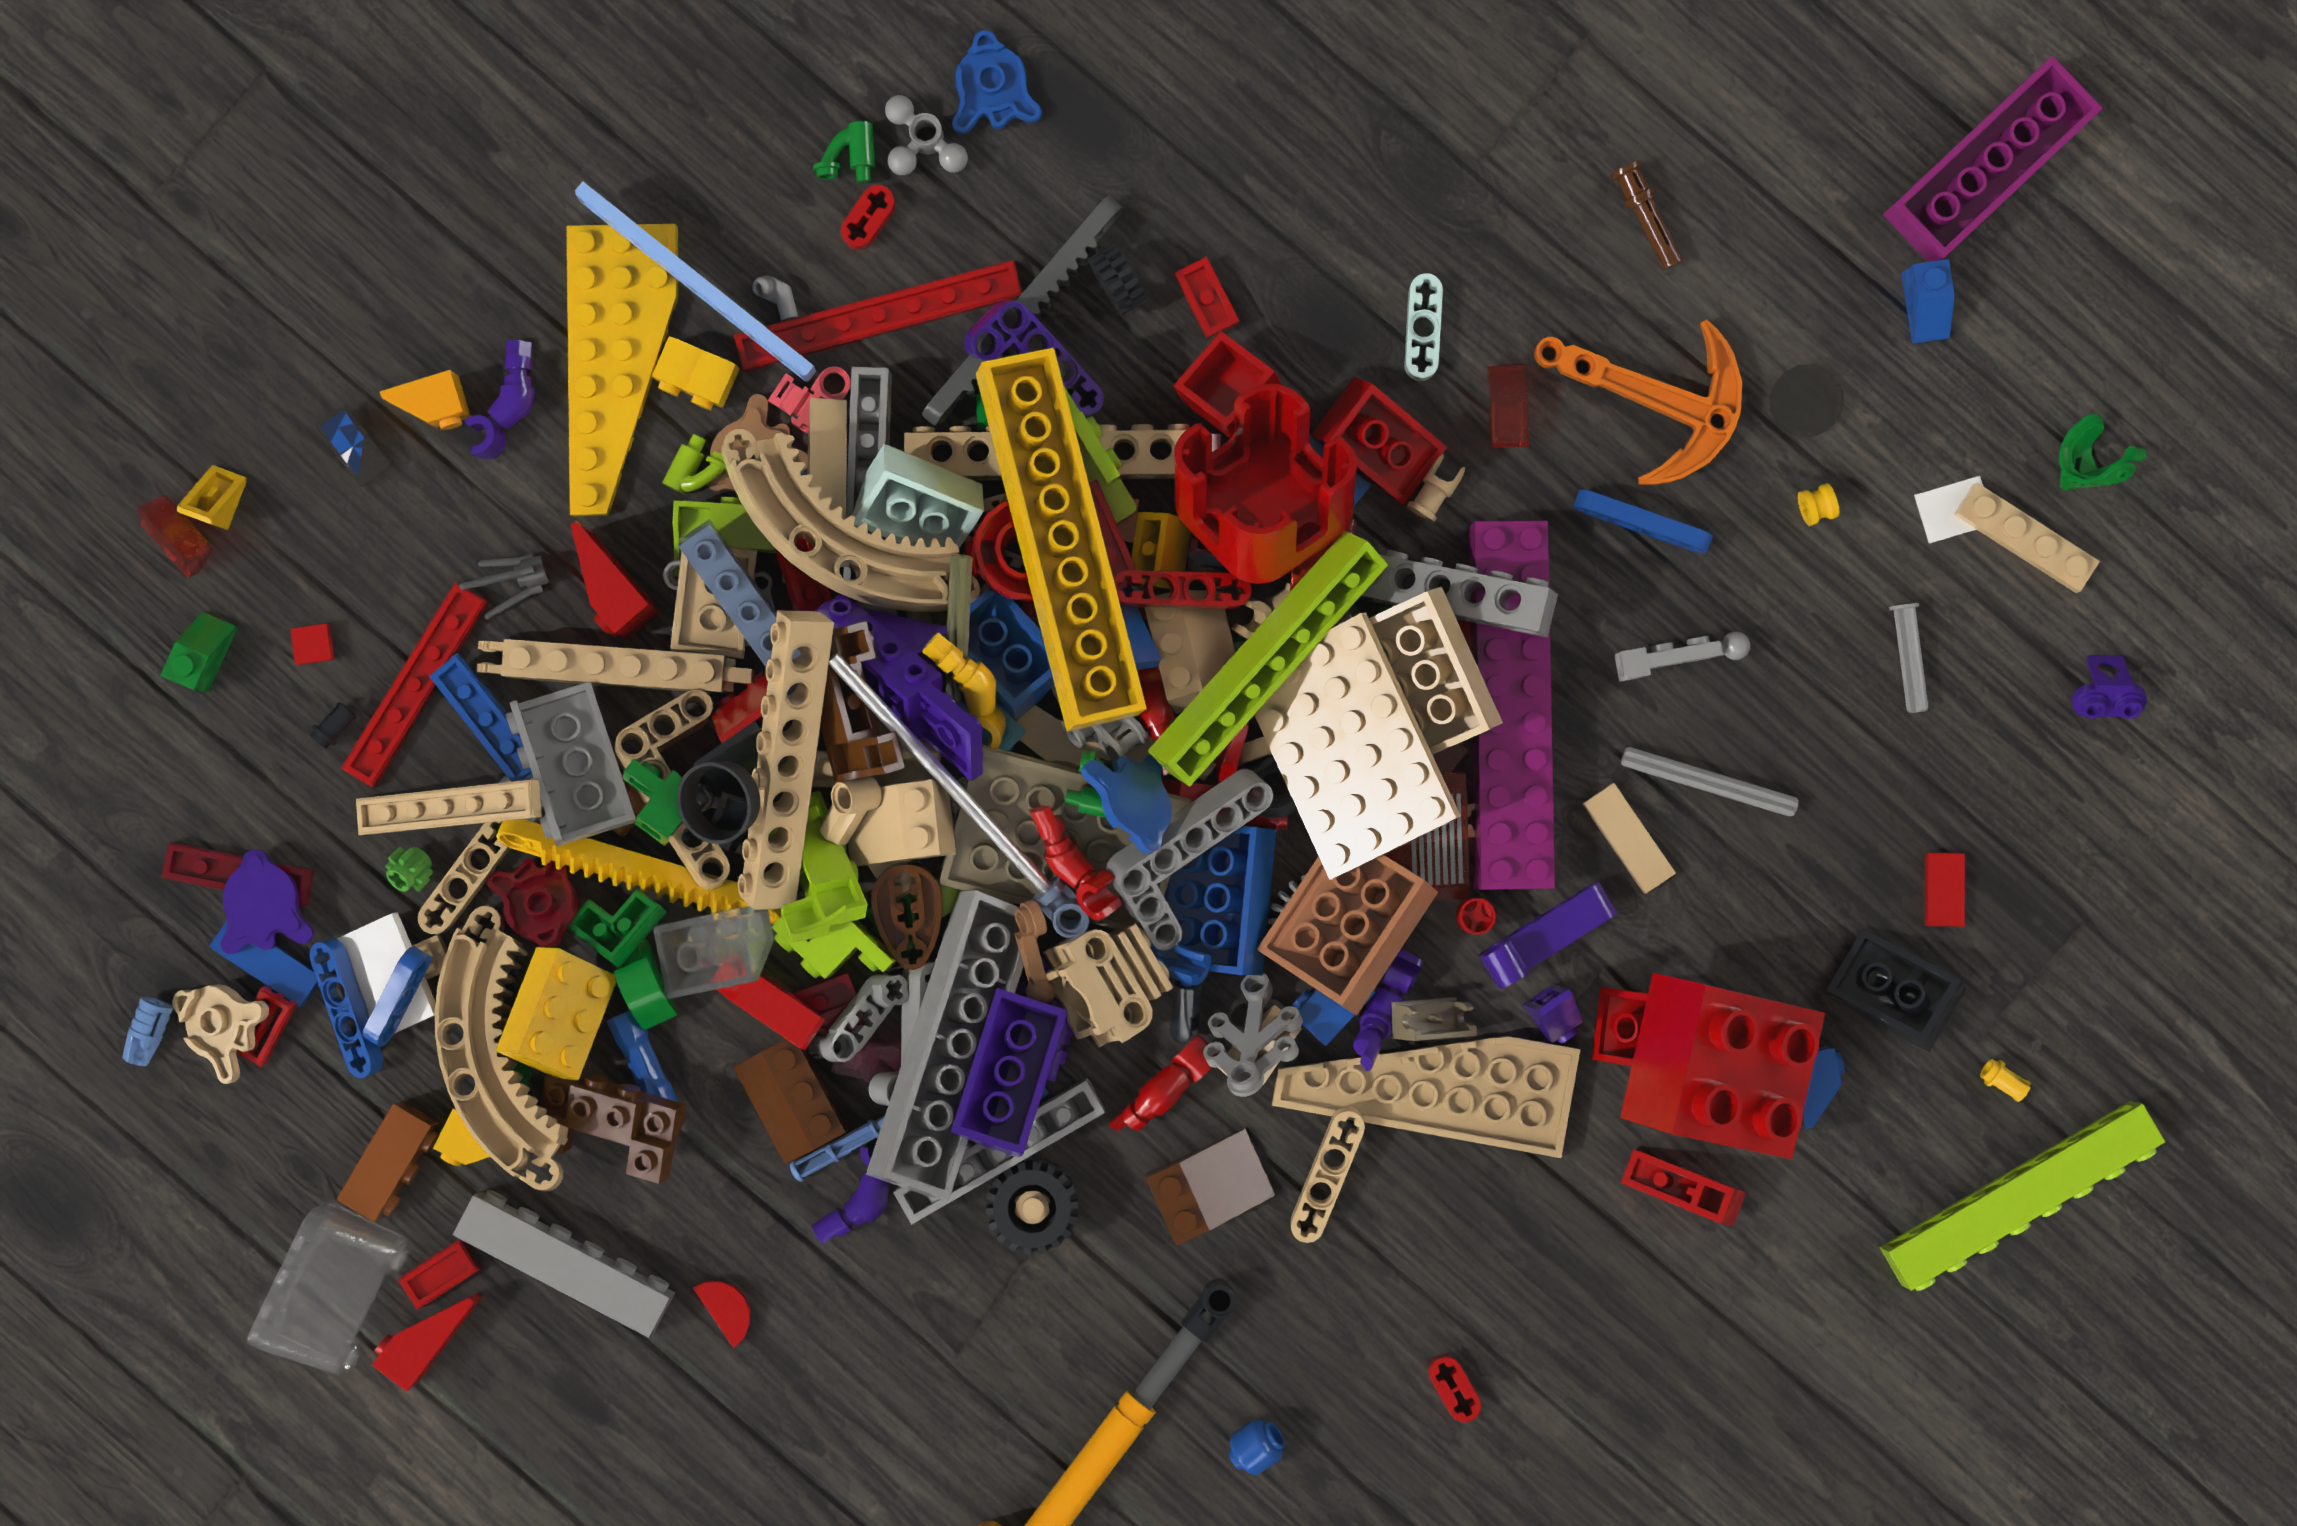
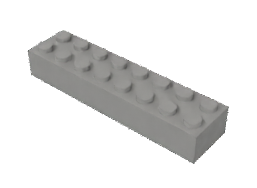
M977 890L958 892L866 1175L932 1198L950 1199L968 1139L951 1133L985 1022L996 988L1015 993L1024 966L1014 933L1020 931L1015 919V910L1019 907Z

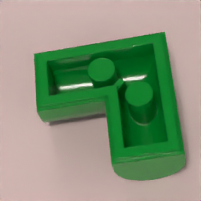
M636 889L613 916L588 899L576 913L567 929L613 965L620 967L667 912L657 902L639 889Z

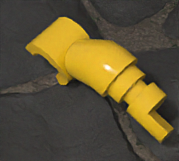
M938 632L926 644L922 652L933 660L936 666L946 674L949 672L953 673L952 679L959 684L958 689L964 695L969 714H973L981 723L982 728L989 730L991 733L988 746L998 749L1006 730L1007 721L1003 712L996 707V679L982 662L975 663L969 657L964 659V653Z

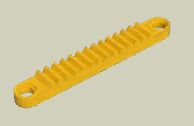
M525 819L502 821L496 835L497 840L509 848L541 857L542 865L546 866L552 860L555 861L556 869L558 870L565 865H569L570 873L575 874L579 869L584 871V877L586 878L596 873L598 874L599 882H603L610 877L612 878L613 886L617 887L623 881L626 882L627 890L631 891L637 885L640 886L644 894L654 890L655 898L657 899L667 894L671 903L681 898L684 907H688L692 902L697 903L698 911L704 910L707 906L711 907L712 915L715 916L722 910L725 911V916L728 920L734 915H739L759 922L775 924L782 916V909L753 910L740 897L738 882L726 879L719 888L706 890L695 882L684 866L589 838L557 847L553 837L546 839L541 824ZM703 872V874L710 879L719 878L718 876H714Z

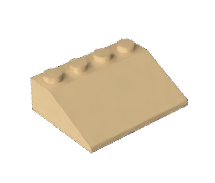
M1442 586L1426 591L1369 618L1432 754L1503 723Z

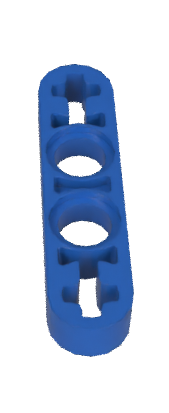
M1579 490L1573 505L1575 510L1696 553L1707 554L1713 538L1712 534L1704 530L1588 490Z
M335 938L317 942L310 949V961L346 1066L353 1076L357 1078L368 1077L381 1070L383 1055L380 1047L363 1037V1030L369 1019V1014L344 944ZM337 982L344 988V999H341L337 993ZM349 1017H351L356 1023V1034H354L349 1028Z

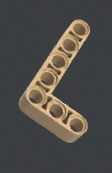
M693 689L687 691L624 728L618 734L614 746L616 760L622 769L625 770L633 759L640 764L646 761L659 770L661 779L665 781L671 770L661 757L660 752L707 724L713 710L711 697L702 690ZM692 702L698 703L703 707L704 714L699 717H693L686 712L685 706ZM659 721H666L672 726L673 732L666 736L660 735L654 730L653 725ZM632 739L641 745L642 750L637 754H629L623 750L621 744L626 740ZM636 789L644 803L647 804L650 798ZM682 822L669 842L701 888L706 890L719 888L724 884L730 872V864L726 855L718 844L708 843L701 840V845L698 847L690 848L686 846L682 841V835L691 831ZM708 862L717 864L721 869V876L716 879L706 877L702 872V866Z

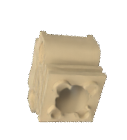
M1136 924L1108 933L1102 930H1091L1073 938L1063 939L1043 952L1052 968L1045 972L1046 977L1055 986V997L1060 1001L1063 1008L1068 1010L1067 1021L1077 1039L1091 1035L1098 1047L1109 1042L1121 1041L1123 1043L1150 1024L1153 1010L1149 1001L1157 999L1161 996V993L1168 992L1173 988L1169 981L1170 974L1168 969L1160 960L1157 961L1150 949L1151 941L1144 930L1138 928Z

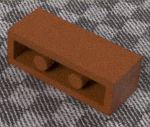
M404 1101L392 1104L336 1200L373 1222L384 1218L385 1215L390 1217L401 1201V1198L397 1196L404 1184L409 1185L420 1169V1166L416 1163L423 1152L427 1154L436 1143L439 1134L435 1133L440 1122Z

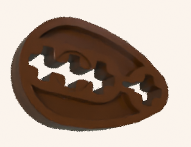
M899 862L889 866L878 876L872 890L871 904L875 923L888 951L902 967L915 970L926 963L935 946L943 910L942 889L937 877L927 867L915 862ZM903 870L907 871L908 876L915 877L916 880L910 882L909 886L910 894L917 895L918 898L912 900L911 903L912 913L919 914V917L914 918L912 925H907L906 920L903 918L899 919L898 916L903 914L905 904L901 900L897 901L896 896L902 895L903 886L902 883H895V878H899ZM909 934L912 935L916 949H922L923 953L918 954L915 961H911L909 955H903L902 951L908 948L910 942Z

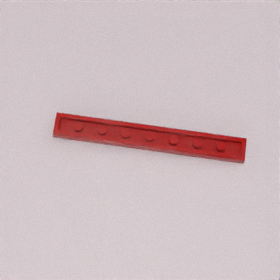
M1011 260L765 327L801 356H806L995 305L1002 300L1018 299L1023 292L1015 262ZM744 332L734 335L744 372L780 363L779 360Z

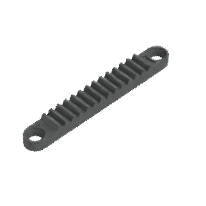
M1110 195L1105 197L1016 302L1025 305L1040 321L1042 319L1040 309L1050 310L1051 303L1049 298L1059 299L1061 297L1059 287L1068 288L1070 286L1068 276L1078 277V265L1087 266L1089 264L1087 254L1095 255L1098 253L1097 242L1118 219L1124 207ZM1010 307L1003 315V322L1007 327L1013 326L1017 321V312L1013 307ZM989 334L977 346L981 353H985L991 347L992 342ZM1010 345L1004 352L1012 354L1014 350ZM969 355L927 404L922 412V416L934 427H938L966 396L974 398L976 393L973 387L978 385L976 372L981 362L986 360Z

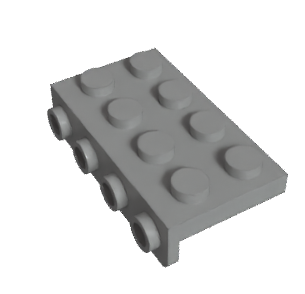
M590 681L519 704L517 700L509 702L512 712L507 713L506 718L512 735L519 733L523 743V747L517 748L523 769L531 768L534 780H539L540 801L546 816L539 819L546 839L553 837L557 847L636 821Z

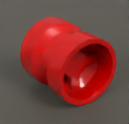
M1468 898L1458 905L1455 919L1457 925L1463 931L1481 935L1487 933L1493 927L1496 913L1494 907L1488 901L1481 898Z

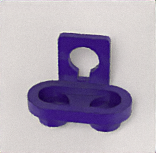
M2089 655L2086 663L2094 684L2081 686L2073 693L2071 703L2074 711L2090 719L2098 717L2132 719L2139 716L2147 704V697L2141 686L2133 684L2124 657ZM2104 664L2111 665L2117 668L2119 673L2115 675V678H2109L2106 673L2100 671L2098 666Z

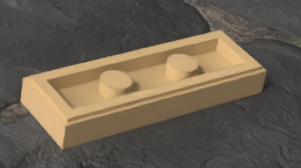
M1611 783L1582 803L1644 894L1676 874L1615 783Z

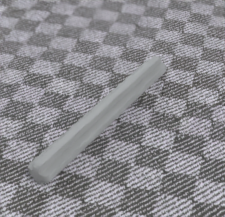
M1632 747L1626 748L1622 756L1621 764L1625 767L1782 815L1794 816L1798 808L1799 800L1796 797Z

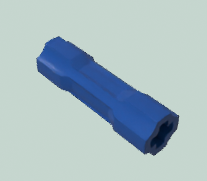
M630 1010L607 1020L615 1042L622 1050L636 1085L640 1087V1091L678 1102L671 1083L666 1079L650 1043L647 1029L643 1030Z

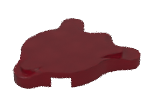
M529 858L523 861L513 873L497 871L489 875L487 879L488 887L501 896L506 921L516 934L524 939L536 942L541 948H555L561 942L562 935L572 923L578 908L577 893L571 882L569 865H565L558 870L556 869L555 861L551 860L547 866L540 868L534 859Z

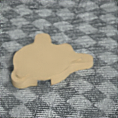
M220 984L208 985L195 990L185 989L178 991L173 997L172 1005L178 1014L179 1022H185L188 1037L184 1038L185 1042L194 1052L207 1058L212 1063L221 1083L229 1084L236 1082L240 1076L236 1051L238 1049L246 1052L254 1048V1029L258 1023L268 1017V1005L264 1001H246L235 990Z

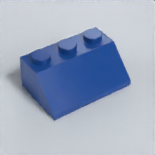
M989 588L970 604L968 657L975 663L982 662L992 672L996 679V701L1014 721H1017L1044 698L1054 685V680L1041 630L1012 599H1008Z

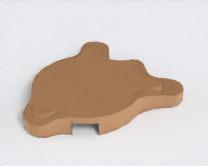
M754 394L749 398L743 416L727 425L717 434L712 443L710 457L713 451L722 454L721 447L726 435L735 429L749 431L755 437L756 442L774 438L776 433L783 432V434L791 435L789 427L783 423L774 427L767 425L769 402L763 395ZM735 440L730 449L737 450L740 462L744 461L743 455L748 445H741L739 440ZM798 450L799 454L795 462L805 463L802 471L804 472L807 470L808 455ZM723 471L707 484L715 492L735 491L727 471Z

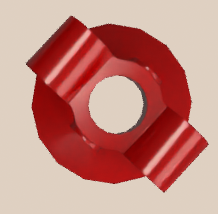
M1004 501L986 514L972 540L964 543V553L972 557V575L978 581H986L991 589L1008 599L1032 601L1033 598L1026 571L1013 569L1005 560L1004 549L1011 544L1019 543L1009 503Z

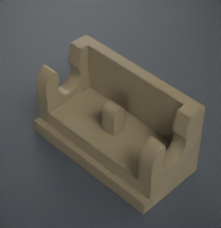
M1457 997L1391 1002L1393 1039L1421 1041L1477 1036L1476 1025L1466 1023L1463 1017L1464 1011L1474 1009L1472 1004L1457 1001Z

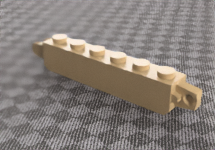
M504 639V642L479 641L478 649L483 652L500 651L503 652L502 665L482 662L477 664L476 672L501 674V676L513 679L578 684L590 681L592 685L686 692L696 689L714 694L734 692V684H752L755 674L753 669L736 668V659H731L725 655Z

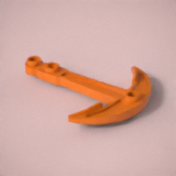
M1707 319L1700 323L1707 350V374H1713L1707 397H1702L1611 364L1607 358L1578 346L1570 345L1565 347L1555 337L1542 339L1535 348V360L1540 366L1544 368L1556 367L1561 375L1591 387H1603L1686 424L1693 429V434L1684 449H1678L1660 467L1638 477L1639 485L1671 483L1681 480L1712 461L1730 440L1737 426L1742 401L1741 375L1734 352L1727 340ZM1543 349H1552L1555 353V358L1553 360L1545 359L1542 355ZM1578 362H1585L1589 368L1588 372L1585 374L1579 373L1576 369V364ZM1712 416L1721 417L1723 421L1721 428H1716L1711 424Z

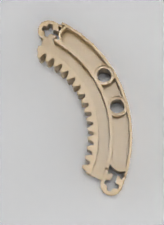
M735 429L726 435L721 447L722 456L739 500L757 528L789 562L819 583L860 602L887 609L910 612L948 611L947 596L949 591L950 558L952 555L959 553L958 545H955L951 537H947L941 546L937 538H933L926 547L923 538H919L914 546H911L908 536H905L900 544H897L894 533H890L887 539L883 540L881 529L879 528L870 535L867 533L868 523L864 522L858 528L854 527L855 516L851 515L843 520L841 518L843 511L841 506L831 510L829 506L832 498L829 496L820 500L818 496L822 488L820 486L809 487L813 476L811 474L801 476L805 463L795 462L799 451L798 449H790L794 441L793 436L783 434L782 432L776 433L774 438L756 442L755 437L744 429ZM735 440H739L741 445H748L743 455L744 461L740 462L737 450L730 449ZM798 538L806 539L811 544L812 550L809 552L798 550L794 540ZM849 567L853 569L857 579L854 581L845 580L841 576L839 568ZM973 575L970 604L978 598L980 593V585Z
M480 906L470 914L462 930L456 928L443 960L435 1004V1038L439 1064L447 1091L457 1113L485 1152L512 1176L521 1179L534 1189L551 1191L557 1188L563 1179L561 1164L553 1159L560 1145L566 1144L569 1128L558 1124L556 1118L546 1115L547 1110L536 1105L538 1100L533 1096L527 1095L530 1088L519 1083L523 1075L513 1071L518 1065L517 1061L496 1052L503 1033L501 1028L505 1027L508 1020L502 1017L501 1013L511 1010V1006L502 1002L503 998L513 995V992L505 988L508 983L516 982V978L509 972L511 969L521 968V965L515 960L516 956H527L528 953L523 948L522 943L503 933L505 919L498 910L489 906ZM492 914L491 921L495 924L493 929L485 928L479 937L485 940L486 943L481 941L479 943L470 938L469 935L471 933L478 936L482 931L483 926L479 924L482 917L488 919ZM461 1026L464 1032L463 1038L458 1044L452 1045L450 1034L455 1028ZM473 1077L475 1088L470 1094L464 1096L461 1090L462 1083L466 1078ZM532 1153L537 1155L538 1158L532 1160ZM531 1162L542 1168L550 1165L549 1172L553 1177L550 1181L543 1180L540 1184L541 1176L536 1172L527 1169L526 1176L520 1172L525 1170Z

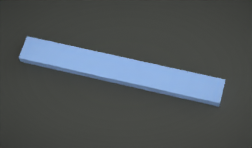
M582 181L577 187L575 195L583 205L802 380L809 382L816 373L814 365L585 182Z

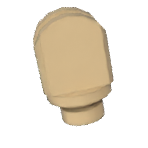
M1029 1190L1016 1192L1014 1196V1203H1016L1014 1211L1016 1216L1022 1221L1035 1224L1049 1215L1050 1208L1048 1203L1050 1201L1046 1191Z

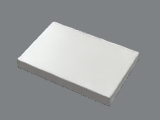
M398 912L391 913L337 938L344 944L369 1017L399 959L407 949L412 947ZM425 976L395 1033L435 1016L436 1002Z

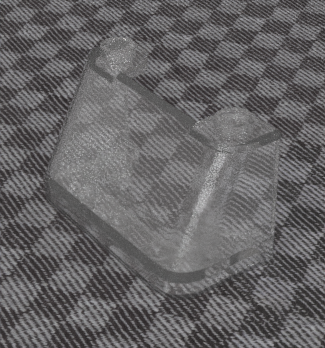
M330 1201L313 1208L307 1214L250 1330L247 1344L259 1350L336 1375H341L345 1371L350 1372L360 1355V1351L356 1350L357 1342L354 1340L384 1277L392 1270L399 1271L408 1254V1251L404 1250L408 1238Z

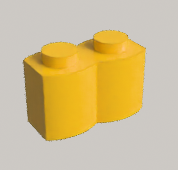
M669 336L652 377L660 382L658 385L660 390L677 397L680 391L693 396L691 400L693 404L711 411L713 405L723 409L740 368L726 359Z

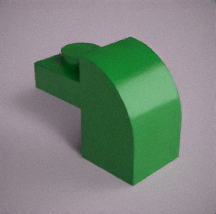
M633 759L624 770L622 779L650 798L636 817L635 825L665 846L683 822L677 805V792L682 778L673 770L666 780L663 781L659 778L661 773L653 765L646 761L640 764Z
M645 938L620 967H616V971H613L629 1010L643 1030L677 1016L670 988L659 974L652 947Z

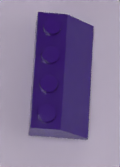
M996 988L951 1133L984 1147L1019 1158L1024 1154L1068 1010Z

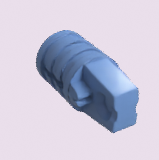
M143 996L140 998L139 1006L132 1019V1025L129 1027L122 1058L127 1063L139 1066H147L162 1040V1034L165 1032L166 1024L173 1011L172 1005L152 997Z

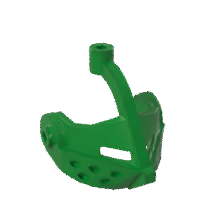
M2089 414L2068 431L2061 444L2059 452V465L2061 468L2059 486L2063 491H2068L2075 488L2109 486L2124 482L2135 472L2136 467L2133 461H2144L2147 452L2144 448L2129 446L2125 450V455L2118 461L2098 469L2092 456V444L2103 432L2104 421L2099 414ZM2076 459L2079 460L2078 471L2074 468Z

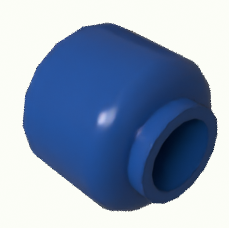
M1255 1419L1231 1435L1229 1458L1238 1470L1244 1469L1249 1474L1258 1475L1282 1459V1448L1285 1447V1441L1274 1423L1270 1421L1266 1423L1264 1420Z

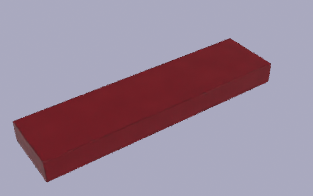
M168 842L161 878L224 890L228 879L239 868L244 856ZM274 862L288 875H291L296 882L299 892V905L308 906L315 870Z

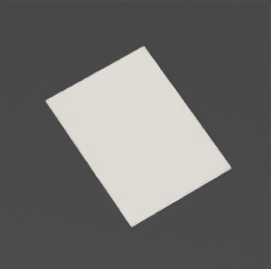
M1980 476L1914 495L1929 543L1977 530L1955 516L1954 513L1973 484L1979 483L1983 486Z

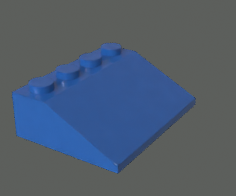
M1242 826L1170 876L1164 898L1182 929V938L1178 945L1211 955L1212 963L1209 971L1237 975L1262 976L1264 954L1259 952L1257 948L1267 933L1276 830ZM1151 943L1150 949L1157 961L1160 960L1165 966H1177L1178 955L1174 953V948L1162 951Z

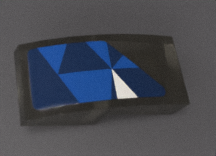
M346 404L315 425L361 488L391 466L390 461L369 437V432Z

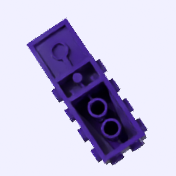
M842 594L824 602L819 609L814 611L821 612L832 620L834 628L867 621L869 631L874 638L876 658L861 662L866 683L919 740L923 739L968 779L973 781L983 774L982 725L973 714L964 712L956 705L954 699L948 693L943 692L942 685H944L945 672L938 668L936 663L922 652L926 644L938 632L947 638V627L863 609L850 597Z

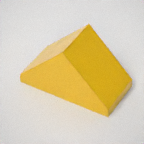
M212 465L177 505V512L228 530L246 485V477Z

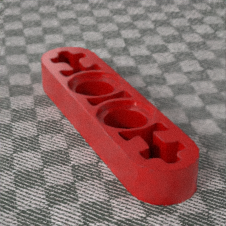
M1125 570L1113 577L1121 606L1234 609L1246 603L1252 591L1249 582L1242 581L1231 573ZM1124 579H1127L1129 586H1140L1144 583L1143 579H1146L1144 590H1135L1128 594V597H1125L1124 591L1118 590L1117 585H1120L1124 582ZM1162 579L1169 583L1171 594L1168 599H1160L1154 594L1153 583L1155 580ZM1191 581H1201L1205 585L1207 593L1203 600H1196L1190 595L1188 588ZM1232 582L1236 589L1241 590V594L1236 596L1234 600H1232V594L1219 593L1216 595L1217 601L1214 600L1216 589H1225Z

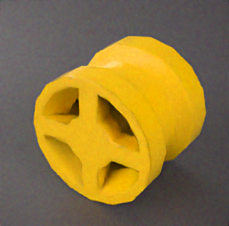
M1822 484L1817 490L1812 492L1809 490L1798 492L1799 508L1808 526L1818 524L1819 520L1825 517L1830 520L1839 517L1838 501L1830 484Z

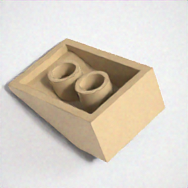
M936 780L880 787V805L877 809L866 811L848 842L850 860H854L857 867L956 854L950 795Z

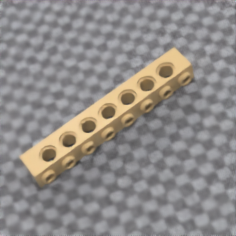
M1137 424L1132 425L1130 431H1117L1116 425H1098L1103 433L1098 439L1105 451L1109 448H1112L1114 451L1115 447L1120 443H1128L1135 450L1134 455L1130 459L1120 460L1123 466L1117 470L1120 474V479H1175L1174 449L1179 437L1189 429L1188 424L1168 425V430H1153V425ZM920 426L914 427L913 433H904L905 453L973 481L1002 480L989 426L986 427V432H971V427L953 426L949 428V432H935L934 427ZM1159 442L1167 444L1171 449L1170 456L1164 460L1155 459L1150 453V449L1154 444ZM977 444L985 445L989 449L986 459L980 462L969 458L970 449ZM939 445H948L952 448V455L945 462H938L933 459V451Z
M777 610L776 622L771 627L770 637L773 648L771 659L766 664L767 694L761 701V713L763 716L762 732H759L757 735L756 748L759 755L757 768H754L752 772V777L760 793V810L757 819L749 828L748 839H745L743 842L744 870L738 879L739 895L753 910L782 909L783 904L795 902L797 898L834 622L821 612ZM802 647L801 654L797 658L792 659L794 651ZM798 683L796 690L791 695H787L789 688ZM793 720L790 728L783 731L784 725L788 721ZM788 756L785 764L778 767V763L780 762V760L783 757ZM783 792L782 797L773 803L775 796ZM778 827L776 834L768 838L770 832ZM773 863L772 868L764 873L765 868Z

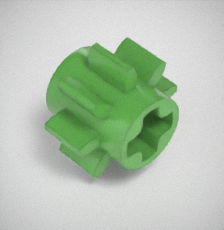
M398 847L388 857L389 862L385 865V868L388 869L386 876L396 889L408 891L413 886L419 892L430 881L429 876L433 873L430 869L432 862L423 850L417 847H410L405 852L403 848Z

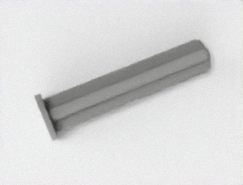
M1919 603L1889 607V610H1894L1906 708L1909 713L1928 710L1915 608L1919 607Z

